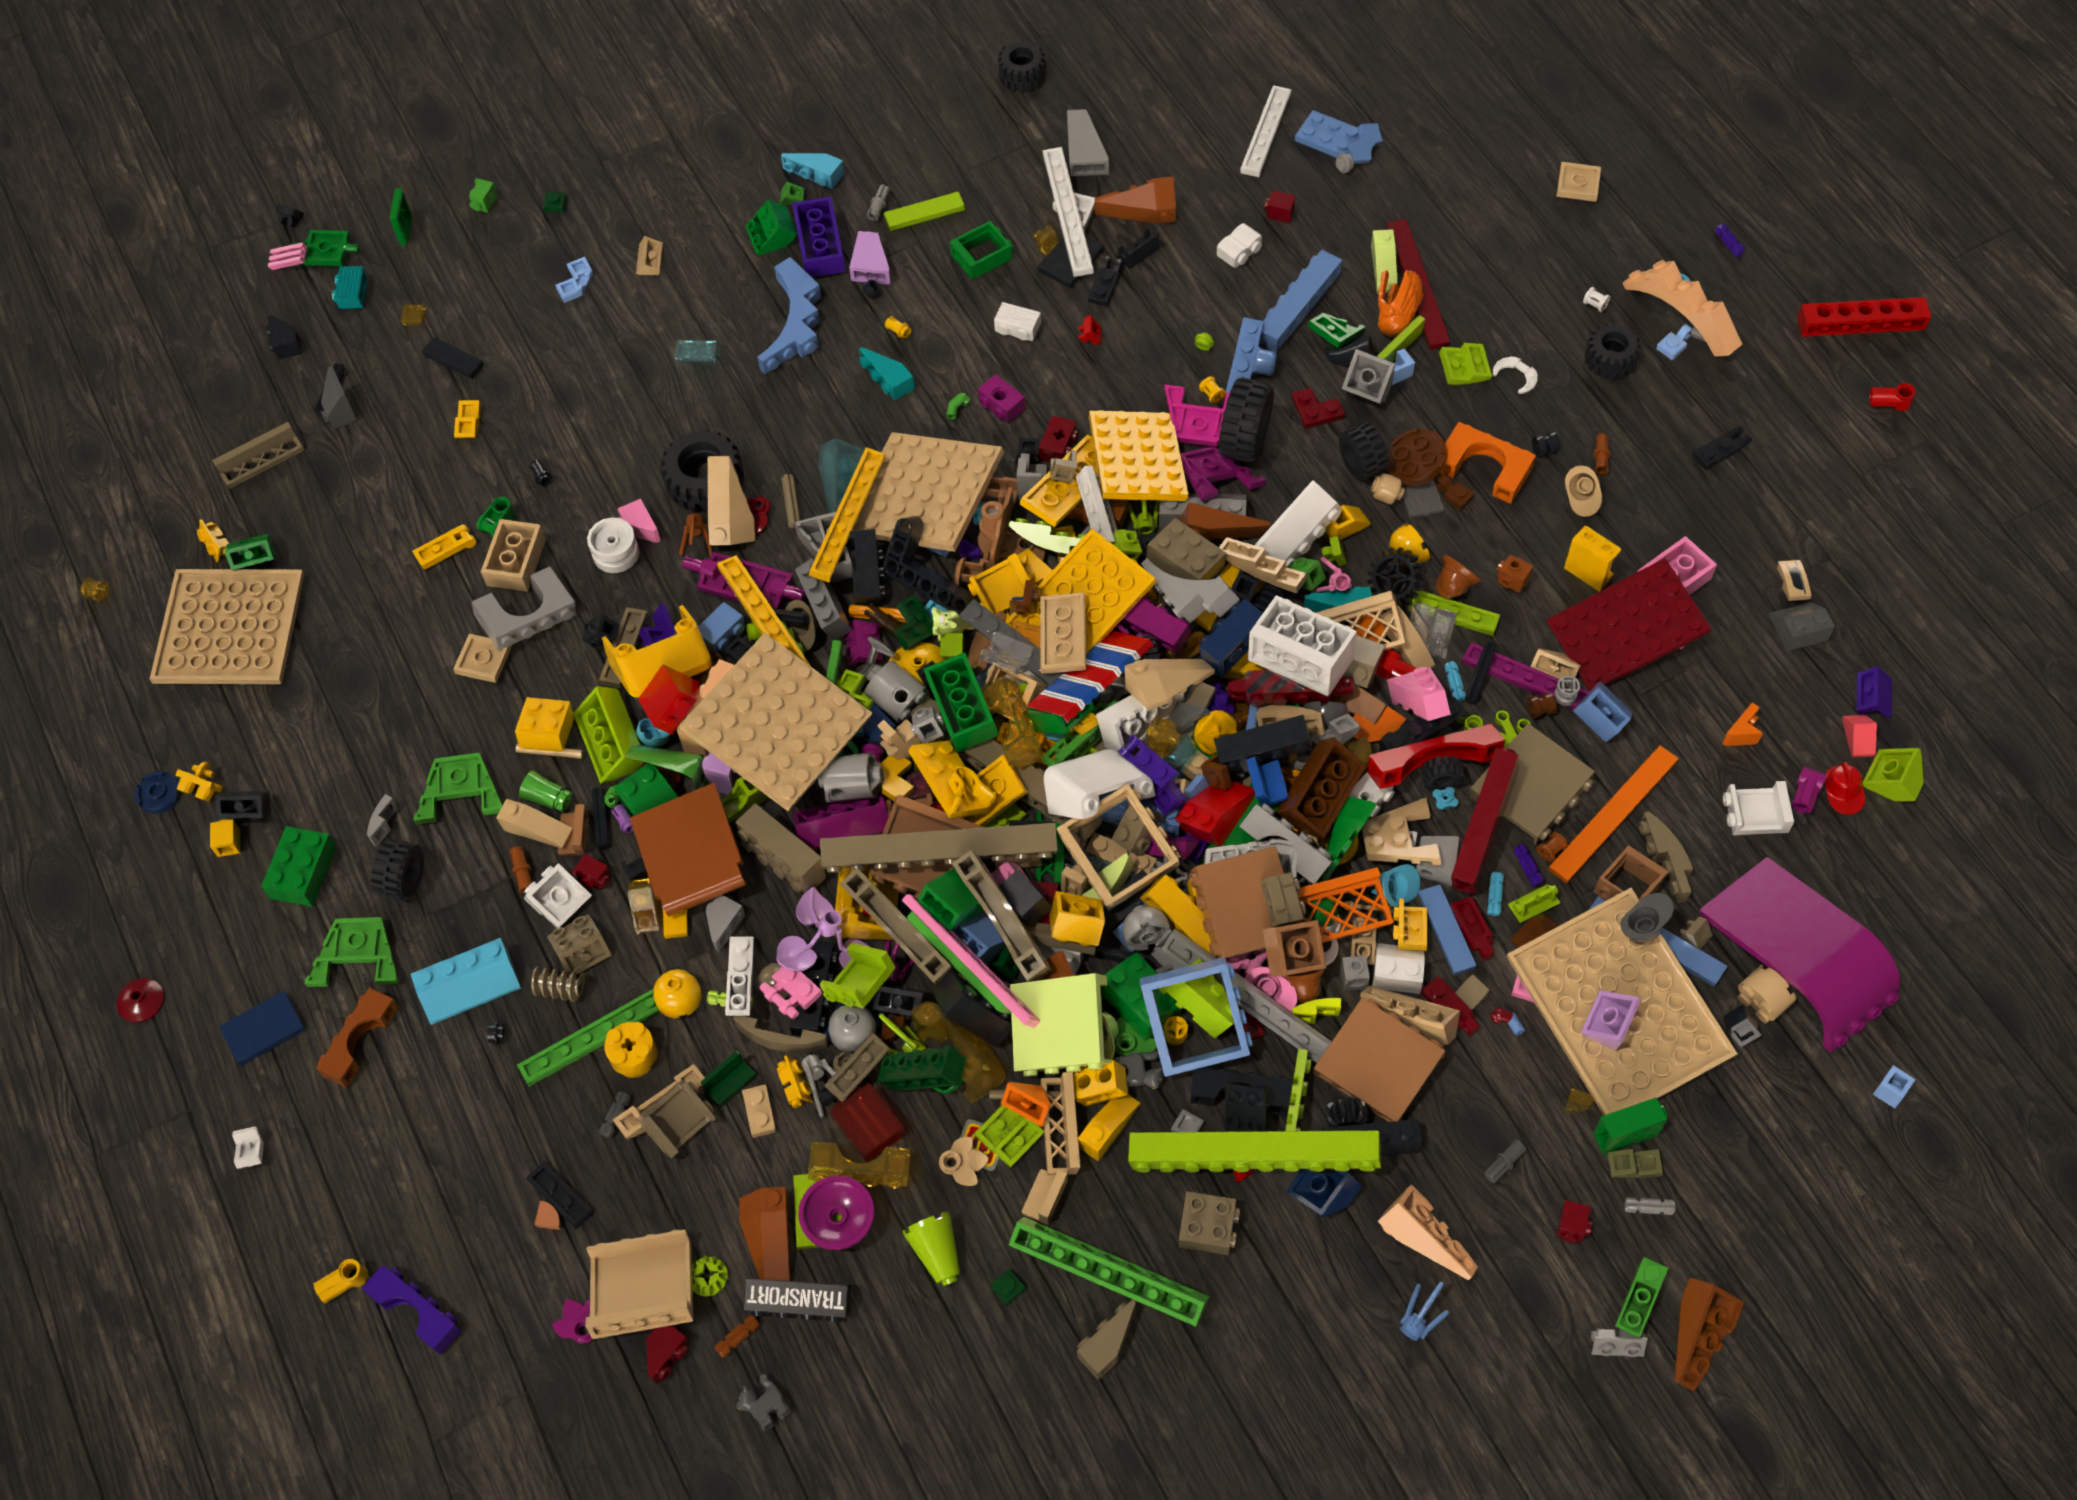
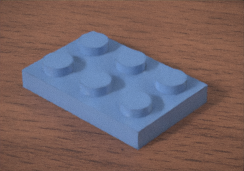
M1312 110L1296 133L1295 141L1337 158L1341 153L1349 154L1347 145L1357 140L1358 128Z

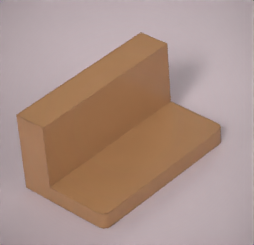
M575 804V813L561 814L560 822L572 827L573 833L564 849L558 847L559 856L586 854L589 814L585 804Z

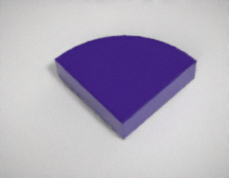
M961 539L959 543L960 559L966 557V560H979L981 558L980 549L970 543L969 540Z

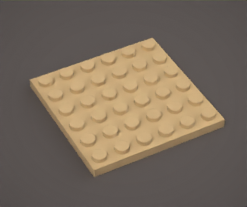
M892 432L881 452L886 454L884 462L853 531L875 529L877 540L890 542L895 525L900 518L919 516L923 521L924 528L918 546L955 552L1004 454L1003 448L1000 446Z
M176 569L150 681L153 684H282L305 575L303 570Z
M764 633L682 721L679 729L789 812L870 719L872 712L767 633Z

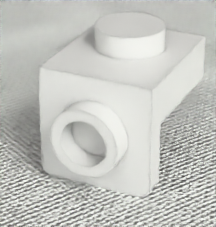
M250 1127L233 1131L232 1137L236 1144L234 1157L236 1168L261 1164L264 1142L258 1128Z

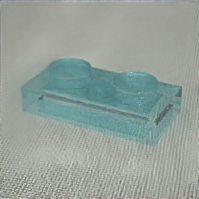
M677 340L674 353L675 361L716 362L718 343L717 341Z

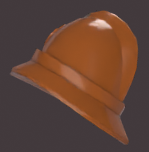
M1443 555L1441 558L1443 566L1442 572L1437 579L1436 590L1443 598L1450 599L1466 593L1472 585L1478 584L1481 581L1473 572L1450 556Z
M1324 969L1281 976L1295 988L1297 993L1296 1005L1316 1000L1321 993V976L1325 971Z

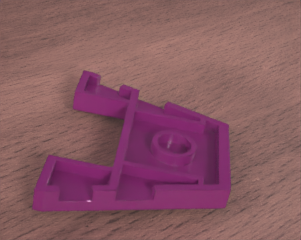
M1213 446L1181 453L1180 455L1183 469L1201 501L1217 497L1219 491L1211 484L1212 482L1237 477L1249 490L1264 487L1266 479L1259 476L1257 478L1250 474L1251 469L1246 466H1237L1234 464V459L1222 456L1219 450Z

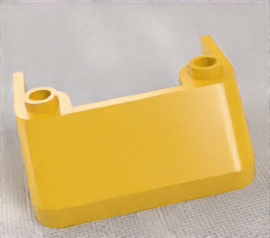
M683 605L679 606L682 619L675 625L676 635L642 649L636 650L633 645L627 643L620 644L614 648L606 636L602 637L609 666L632 697L641 696L663 664L689 677L706 671L711 667V657L697 623Z

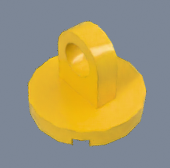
M1214 710L1209 715H1204L1198 721L1194 730L1196 745L1209 755L1217 753L1214 739L1237 733L1236 721L1229 713L1222 710Z

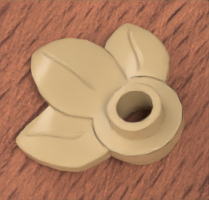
M972 1137L957 1139L953 1143L951 1150L945 1151L939 1159L941 1170L947 1175H953L955 1181L964 1186L978 1184L975 1172L981 1170L989 1160L984 1153L972 1149ZM950 1159L956 1160V1165L949 1167L947 1162Z

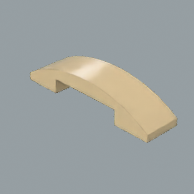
M693 1064L675 1076V1082L636 1109L634 1106L630 1107L614 1118L613 1122L626 1139L635 1137L645 1132L636 1118L680 1080L687 1083L692 1082L700 1092L703 1089L700 1082L705 1077Z

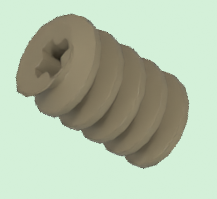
M537 966L532 974V992L534 996L542 995L545 998L551 996L553 999L561 998L564 1001L570 999L571 1002H576L584 989L585 974L581 973L579 979H576V972H572L570 977L567 978L566 970H563L561 975L558 976V970L553 969L551 975H549V969L546 967L541 974L540 967Z

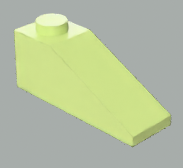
M1393 229L1373 230L1371 252L1377 293L1381 285V274L1386 270L1389 273L1386 293H1389L1391 286L1397 283L1396 249Z

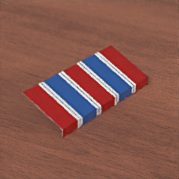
M1111 631L1104 640L1086 653L1087 670L1064 672L1026 707L1063 716L1068 723L1070 718H1074L1078 712L1084 709L1085 705L1090 704L1092 699L1099 695V692H1103L1107 686L1113 683L1114 679L1119 678L1121 673L1125 672V665L1140 659L1142 654L1147 653L1149 648L1154 645L1147 638Z

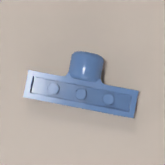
M1243 317L1226 393H1230L1236 379L1241 377L1251 379L1253 374L1267 376L1273 374L1276 365L1275 351L1259 348L1264 321Z

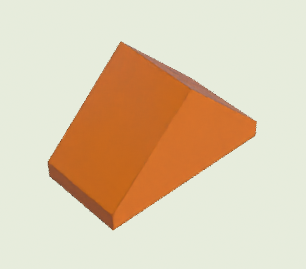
M1009 1082L1007 1084L1001 1101V1105L1041 1127L1044 1126L1051 1107V1103L1042 1086Z

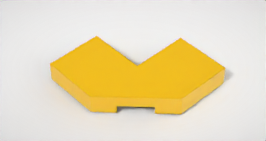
M889 755L880 763L884 770V783L881 784L882 794L895 801L898 795L908 797L914 792V786L901 778L911 768L912 762L906 758L896 759Z

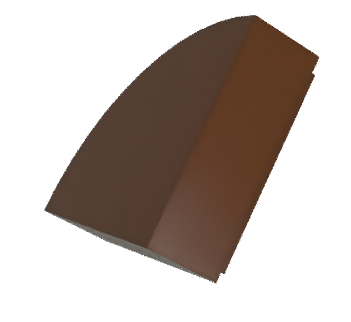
M905 1016L888 1018L901 1031H904L907 1024ZM882 1020L881 1040L885 1044L895 1040L894 1038L897 1034Z

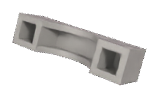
M1265 803L1262 806L1256 804L1239 827L1257 841L1273 835L1287 839L1294 846L1297 853L1295 870L1311 883L1316 884L1334 862L1330 859L1331 854L1321 846L1319 849L1315 848L1311 844L1313 840L1303 832L1299 835L1293 831L1294 825L1285 818L1279 820L1273 815L1275 811Z

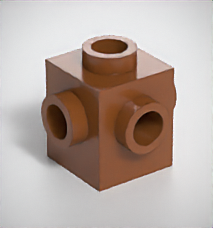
M1510 554L1506 561L1502 560L1497 567L1496 572L1499 573L1497 582L1505 588H1510L1520 593L1531 577L1533 565Z

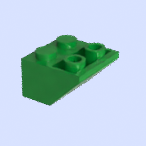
M767 200L745 226L756 255L759 256L786 248L797 236V231L787 207L771 200Z

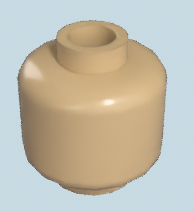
M1384 473L1380 477L1376 476L1371 492H1373L1375 499L1387 504H1393L1396 499L1400 500L1402 498L1404 488H1402L1401 479Z

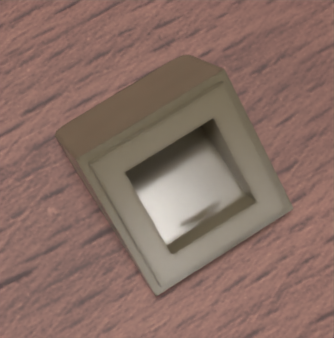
M1471 975L1455 993L1473 1011L1488 997L1489 989L1477 977Z

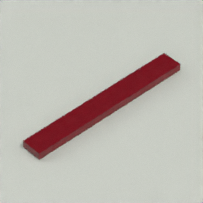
M1407 220L1387 222V230L1393 229L1396 256L1403 276L1406 270L1416 272L1422 282L1423 298L1416 313L1417 316L1420 315L1425 318L1423 333L1429 350L1448 347L1450 340Z

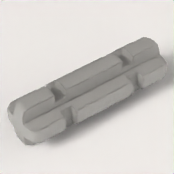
M1627 1197L1624 1202L1625 1211L1636 1213L1638 1210L1639 1213L1660 1214V1212H1663L1665 1215H1673L1676 1209L1675 1201L1664 1199L1662 1202L1661 1199L1640 1198V1200H1637L1634 1197Z

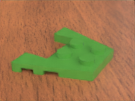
M480 753L434 759L426 781L427 786L424 795L421 796L418 812L414 815V822L416 825L436 822V801L481 795L483 815L498 814L502 808L501 801Z
M382 917L335 919L323 942L324 947L319 957H316L313 963L314 968L310 976L306 977L304 984L307 987H328L331 964L376 962V984H398L399 980Z

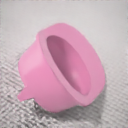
M1268 967L1254 968L1246 975L1245 979L1292 1012V1008L1297 1004V993L1289 981L1281 976L1270 977Z

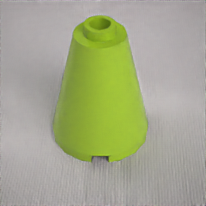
M949 1212L941 1213L942 1217L938 1219L931 1216L909 1226V1230H903V1234L937 1284L942 1282L943 1286H947L957 1281L956 1276L960 1274L951 1216Z

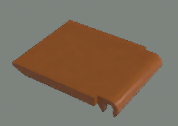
M715 782L630 817L654 896L657 900L661 899L662 906L668 917L747 884L742 877L743 872L740 868L744 863Z

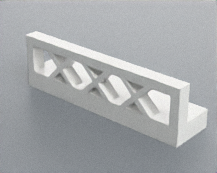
M1084 466L1076 476L1090 527L1113 544L1115 542L1113 534L1117 527L1109 500L1102 499L1098 474L1094 473L1093 466Z

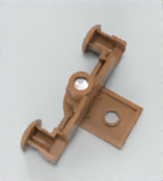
M1008 477L991 478L981 499L985 504L981 509L982 518L979 522L978 547L983 559L980 558L978 564L967 562L966 557L961 558L957 563L954 580L957 585L962 587L964 582L970 583V577H974L997 565L998 562L1008 559V556L1014 553L1018 555L1026 549L1020 547L1024 543L1030 544L1031 547L1027 549L1031 550L1044 562L1047 550L1029 542L1009 526L1018 494L1017 479ZM988 497L998 498V502H987Z

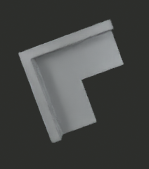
M1021 453V458H1018V500H1021L1047 474V465L1030 464V454Z

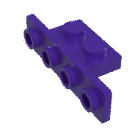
M660 604L652 616L656 628L643 627L639 632L645 647L676 635L666 604Z

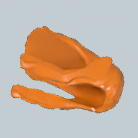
M1387 270L1382 272L1381 285L1378 289V306L1380 309L1378 328L1383 335L1395 338L1413 321L1423 298L1422 282L1416 272L1408 270L1404 272L1400 288L1397 283L1391 286L1387 302L1384 298L1389 273Z

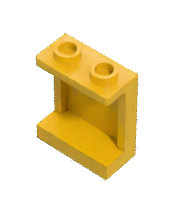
M1584 526L1572 539L1564 569L1600 592L1613 578L1614 573L1610 571L1611 565L1620 553L1621 548L1588 526Z
M1014 553L999 564L974 577H970V584L967 586L973 597L977 595L981 602L980 604L995 615L999 611L1003 612L1010 608L1011 597L1023 596L1025 582L1030 579L1018 556Z

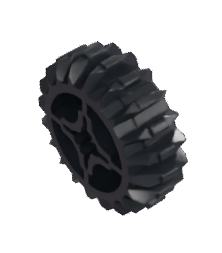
M1392 547L1389 549V553L1383 550L1381 553L1382 557L1375 556L1377 564L1370 563L1374 570L1367 572L1368 575H1372V579L1367 580V583L1374 584L1370 588L1371 592L1377 591L1375 595L1388 592L1382 583L1383 578L1387 580L1389 584L1388 589L1395 595L1398 606H1403L1404 601L1407 604L1412 603L1411 597L1415 599L1419 597L1416 590H1424L1423 587L1419 586L1420 583H1426V579L1421 578V575L1426 574V570L1419 569L1424 565L1423 562L1416 563L1419 556H1411V550L1404 552V548L1401 547L1397 551ZM1395 560V563H1392L1391 569L1383 572L1385 566L1390 561ZM1403 561L1409 566L1411 575L1405 572ZM1397 574L1400 575V577H1405V579L1397 580L1393 577H1389L1388 575ZM1406 582H1411L1409 587L1398 595L1402 585Z

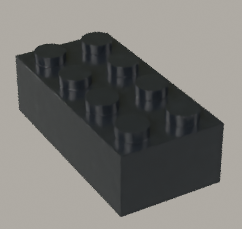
M1304 715L1214 739L1219 763L1228 767L1230 779L1233 780L1241 779L1246 774H1250L1246 760L1252 757L1257 759L1260 766L1278 760L1282 768L1294 761H1307L1314 750L1311 733Z

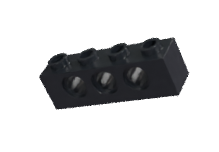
M805 939L806 944L808 945L811 940ZM816 941L810 949L816 953L817 959L812 967L801 972L816 986L820 987L819 984L822 980L832 983L835 980V973H832L833 965L838 963L839 953L835 951L833 942ZM817 965H824L820 970L814 969ZM820 988L822 995L806 1010L799 1004L795 1007L799 1015L795 1019H790L789 1028L792 1036L801 1037L803 1029L817 1033L826 1030L827 1016H824L825 1009L830 1008L831 1001L824 997L822 988ZM810 1008L817 1009L812 1014L806 1013V1011Z

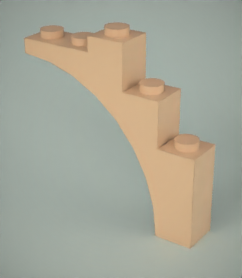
M1658 261L1653 265L1652 269L1643 272L1640 270L1632 272L1629 278L1623 282L1626 290L1649 293L1675 307L1700 332L1714 356H1729L1742 345L1723 301H1707L1699 281H1683L1675 261Z

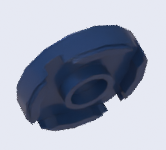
M165 771L152 772L141 779L142 782L139 785L137 784L134 793L138 806L151 814L170 810L181 797V791L177 789L179 781L174 775Z

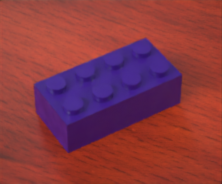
M832 197L792 203L805 272L812 278L845 272Z

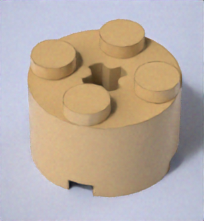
M1760 965L1738 985L1740 994L1737 997L1746 1007L1751 1005L1757 1011V1017L1762 1022L1767 1023L1769 1020L1774 1021L1796 1001V996L1794 992L1790 995L1787 990L1790 985L1781 975L1769 967L1764 970V965Z

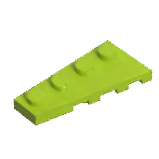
M1298 1048L1285 1131L1301 1130L1300 1127H1296L1297 1119H1302L1304 1104H1300L1301 1096L1306 1097L1308 1082L1303 1081L1304 1073L1309 1074L1311 1059H1307L1308 1050Z

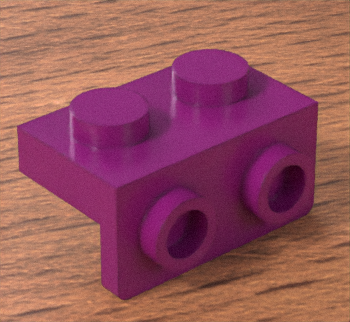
M854 619L850 624L852 631L844 635L849 667H855L858 662L866 663L871 648L868 637H874L880 641L877 623ZM878 652L875 662L879 665L882 661V654Z

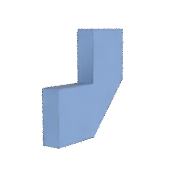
M585 257L568 263L567 268L573 278L555 285L564 303L583 296L593 277V271Z

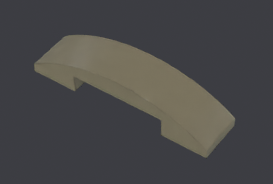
M745 1016L733 1017L736 1028L753 1042L769 1049L788 1053H808L826 1049L829 1045L826 1034L803 1029L801 1038L762 1030L758 1020Z

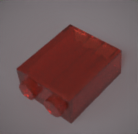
M870 1083L855 1089L852 1096L843 1102H837L830 1111L833 1122L866 1164L906 1135L904 1126Z

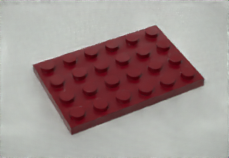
M1666 558L1546 619L1548 627L1566 656L1580 665L1577 674L1589 692L1600 681L1607 686L1711 632V627Z

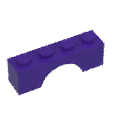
M382 1265L361 1289L385 1310L397 1305H411L417 1308L419 1313L417 1336L441 1355L461 1332L456 1326L458 1320L448 1311L443 1315L437 1310L440 1305L431 1297H428L426 1300L421 1297L420 1293L422 1290L414 1283L410 1282L408 1285L402 1281L404 1276L397 1269L392 1267L389 1270Z

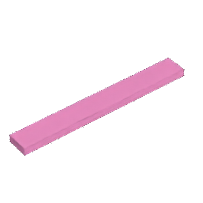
M907 894L902 901L1024 1025L1035 1028L1040 1019L953 931L946 928L917 901V896Z

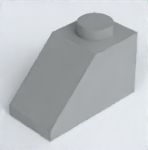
M723 895L712 899L706 908L711 939L715 950L718 952L721 951L745 917L742 905Z

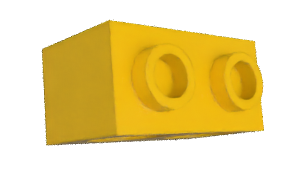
M1111 1060L1112 1064H1104L1103 1069L1088 1070V1066L1081 1067L1079 1072H1073L1075 1101L1087 1107L1128 1095L1125 1067L1115 1060Z

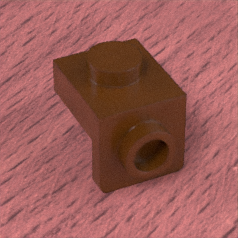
M1026 580L1023 601L1010 600L1009 605L1013 612L1022 616H1026L1028 613L1036 614L1037 602H1040L1041 589L1038 588L1034 580Z
M1218 755L1212 756L1201 765L1203 776H1205L1209 786L1224 790L1232 786L1228 767L1219 763Z

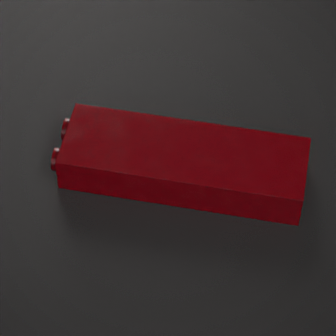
M1496 748L1451 875L1454 890L1476 896L1519 771V754H1515L1516 752L1512 749Z

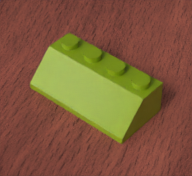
M596 686L574 711L573 715L600 784H607L635 773L644 762L625 757L628 750L633 746L640 745V742L619 690Z

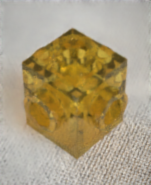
M1156 717L1153 725H1148L1146 730L1147 746L1157 755L1168 758L1172 746H1177L1180 733H1177L1178 723Z

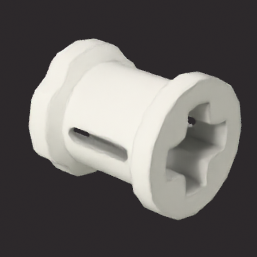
M1591 287L1587 291L1583 303L1586 305L1590 304L1598 308L1599 312H1603L1611 297L1609 295L1605 296L1597 292L1594 287Z

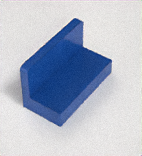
M1255 757L1246 760L1254 792L1261 805L1265 803L1271 806L1289 798L1278 760L1260 766Z

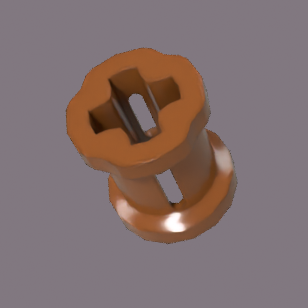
M1553 832L1549 837L1550 839L1536 848L1539 856L1546 862H1552L1555 859V855L1560 850H1565L1568 846L1566 839L1557 832Z

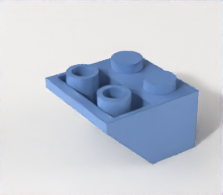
M1601 681L1596 684L1573 710L1605 742L1618 734L1629 722L1633 714Z
M983 912L952 930L986 966L1006 946L993 922Z

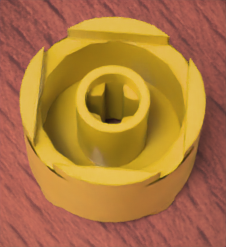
M622 1023L607 1032L605 1053L617 1073L628 1078H636L646 1074L651 1069L650 1067L654 1061L656 1062L658 1051L651 1033L642 1023Z

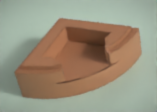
M540 1201L534 1225L540 1228L560 1230L561 1220L555 1208L547 1202Z

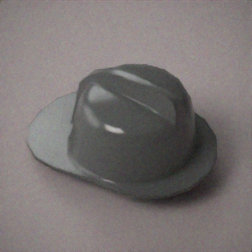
M1652 893L1645 896L1624 915L1620 923L1621 931L1625 936L1634 939L1637 943L1655 940L1661 934L1662 927L1673 915V901L1663 893Z

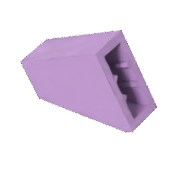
M858 231L849 267L851 281L867 282L872 279L878 284H891L890 269L878 233Z

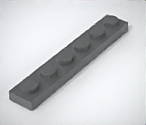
M973 599L959 615L964 622L1050 686L1064 673L1042 674L1041 650Z

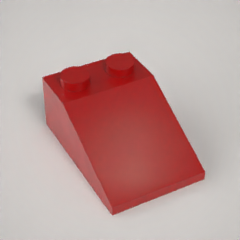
M1232 780V786L1227 790L1208 786L1187 801L1175 820L1187 835L1221 847L1255 798L1254 788Z

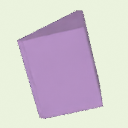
M1600 990L1581 1034L1616 1050L1624 1040L1641 999L1639 997Z

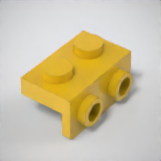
M1399 898V906L1394 907L1393 921H1398V926L1394 925L1393 940H1398V950L1427 951V908L1405 907L1404 899Z

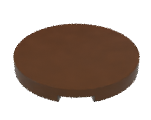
M1415 428L1406 431L1391 443L1392 446L1388 451L1389 465L1386 471L1389 475L1401 479L1402 486L1414 487L1423 485L1434 479L1443 469L1448 455L1447 446L1442 437L1434 430Z

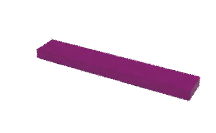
M1471 642L1462 659V663L1476 669L1483 647ZM1496 652L1487 673L1539 696L1547 692H1551L1554 696L1559 681L1556 677ZM1580 688L1574 704L1565 707L1574 710L1589 691Z

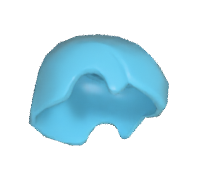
M649 718L639 721L636 730L640 741L650 747H661L668 742L671 734L655 728Z

